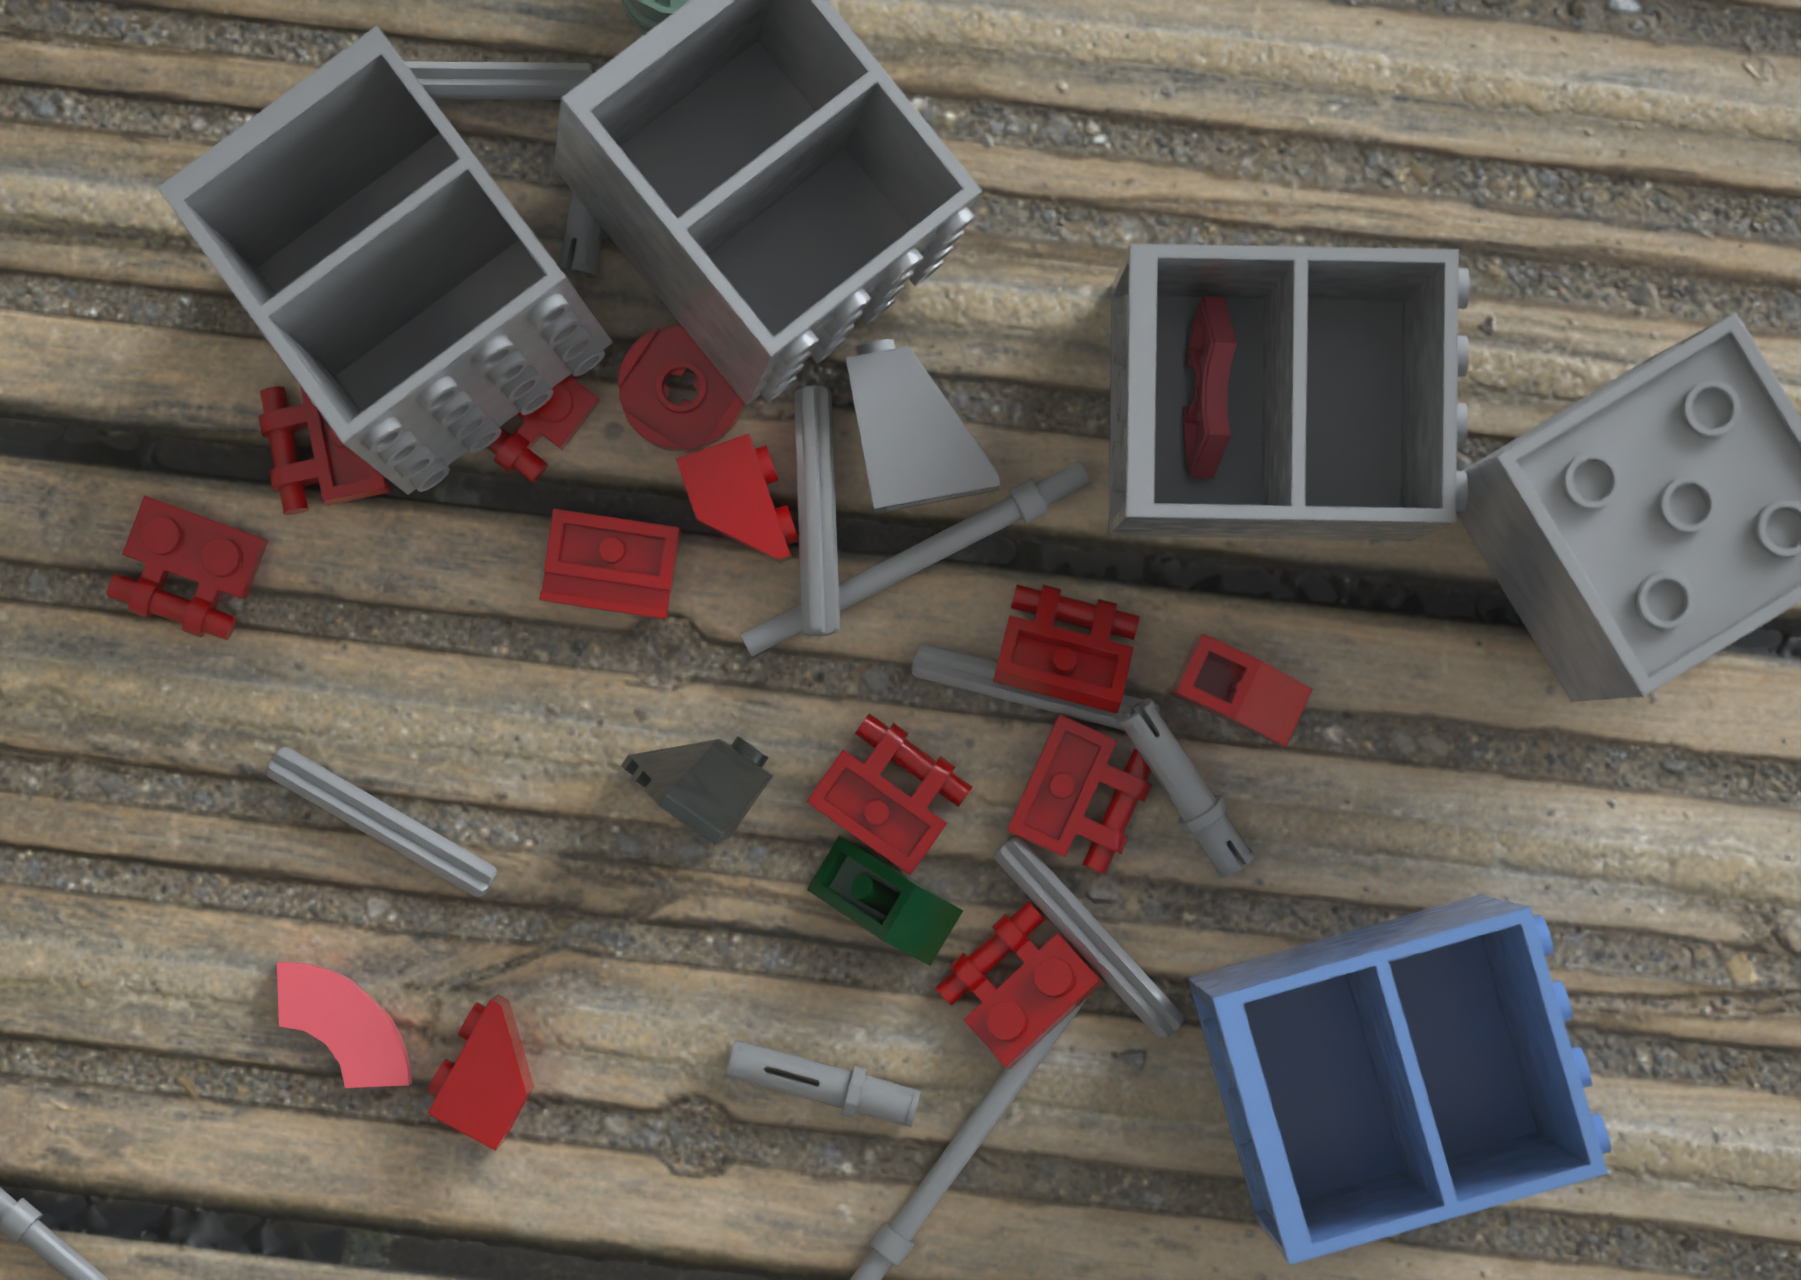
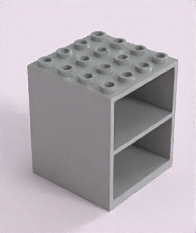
M690 0L561 98L553 168L746 406L759 395H762L767 403L776 398L797 380L795 375L803 369L804 365L802 363L809 356L817 364L824 360L847 340L845 336L855 327L852 323L859 317L866 325L869 324L896 301L894 297L904 289L903 283L909 279L914 286H917L944 264L942 259L954 249L952 245L963 236V229L975 219L970 209L982 192L980 187L828 0Z
M378 26L364 34L157 188L342 443L407 495L416 489L418 492H423L437 485L450 472L448 467L450 463L467 451L476 453L488 447L500 436L502 432L500 429L501 425L519 412L522 415H527L539 409L552 397V387L571 373L574 376H580L590 371L604 358L605 352L603 349L613 343L566 276Z
M1130 244L1112 283L1108 536L1412 541L1456 523V512L1465 511L1468 492L1466 472L1457 471V444H1465L1468 433L1466 403H1457V377L1466 376L1469 363L1467 336L1458 335V309L1467 308L1470 291L1469 271L1467 268H1459V249ZM1203 296L1225 297L1237 342L1228 383V420L1231 437L1213 479L1192 478L1186 460L1183 432V406H1191L1194 398L1195 383L1193 366H1186L1187 351L1195 314Z
M1736 312L1655 354L1463 470L1467 475V503L1465 511L1456 512L1571 702L1644 697L1801 602V417Z

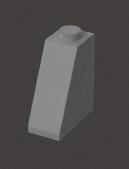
M894 339L877 340L856 346L858 355L846 357V364L874 514L999 491L1000 480L997 470L909 346L895 348Z

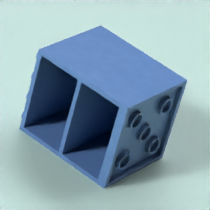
M1479 894L1187 978L1257 1223L1289 1265L1608 1174L1603 1154L1611 1152L1608 1131L1601 1115L1598 1112L1590 1113L1583 1089L1592 1086L1590 1069L1582 1049L1579 1046L1571 1048L1564 1022L1573 1019L1571 1004L1560 980L1552 982L1545 956L1553 954L1551 935L1543 916L1537 915L1533 917L1531 907Z

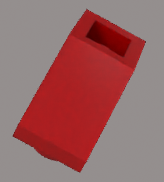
M746 434L676 458L695 517L701 525L779 563L793 559L788 545L798 542L799 538L788 506L785 505L775 509L767 485L779 480L767 445L754 448L750 435Z
M1200 634L1195 637L1169 694L1283 747H1287L1313 689L1262 660L1210 636Z
M499 994L491 998L487 1006L478 1002L475 1003L458 1033L459 1037L467 1041L455 1063L445 1059L427 1090V1093L436 1097L427 1114L495 1151L506 1140L534 1088L510 1001Z

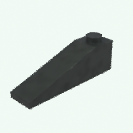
M739 736L736 737L732 745L722 739H714L631 754L626 757L621 765L624 770L633 775L632 778L637 783L645 787L644 791L658 806L714 845L732 836L773 777V774L763 768L769 757Z

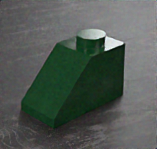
M840 835L807 888L809 892L883 942L929 966L933 963L963 910L926 886Z

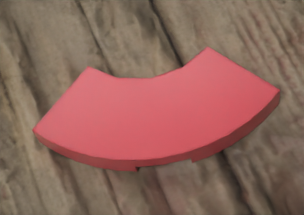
M1203 296L1195 314L1189 339L1186 366H1193L1195 383L1194 398L1191 406H1183V432L1186 460L1192 478H1214L1231 437L1228 420V383L1237 342L1225 297Z
M280 961L276 963L279 1027L305 1031L323 1042L340 1064L345 1088L409 1086L413 1083L411 1065L403 1038L386 1009L383 1010L371 995L355 984V981L329 968L303 962Z

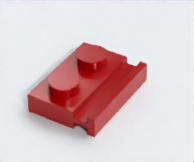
M553 509L543 571L544 579L539 600L667 620L681 534L680 527Z

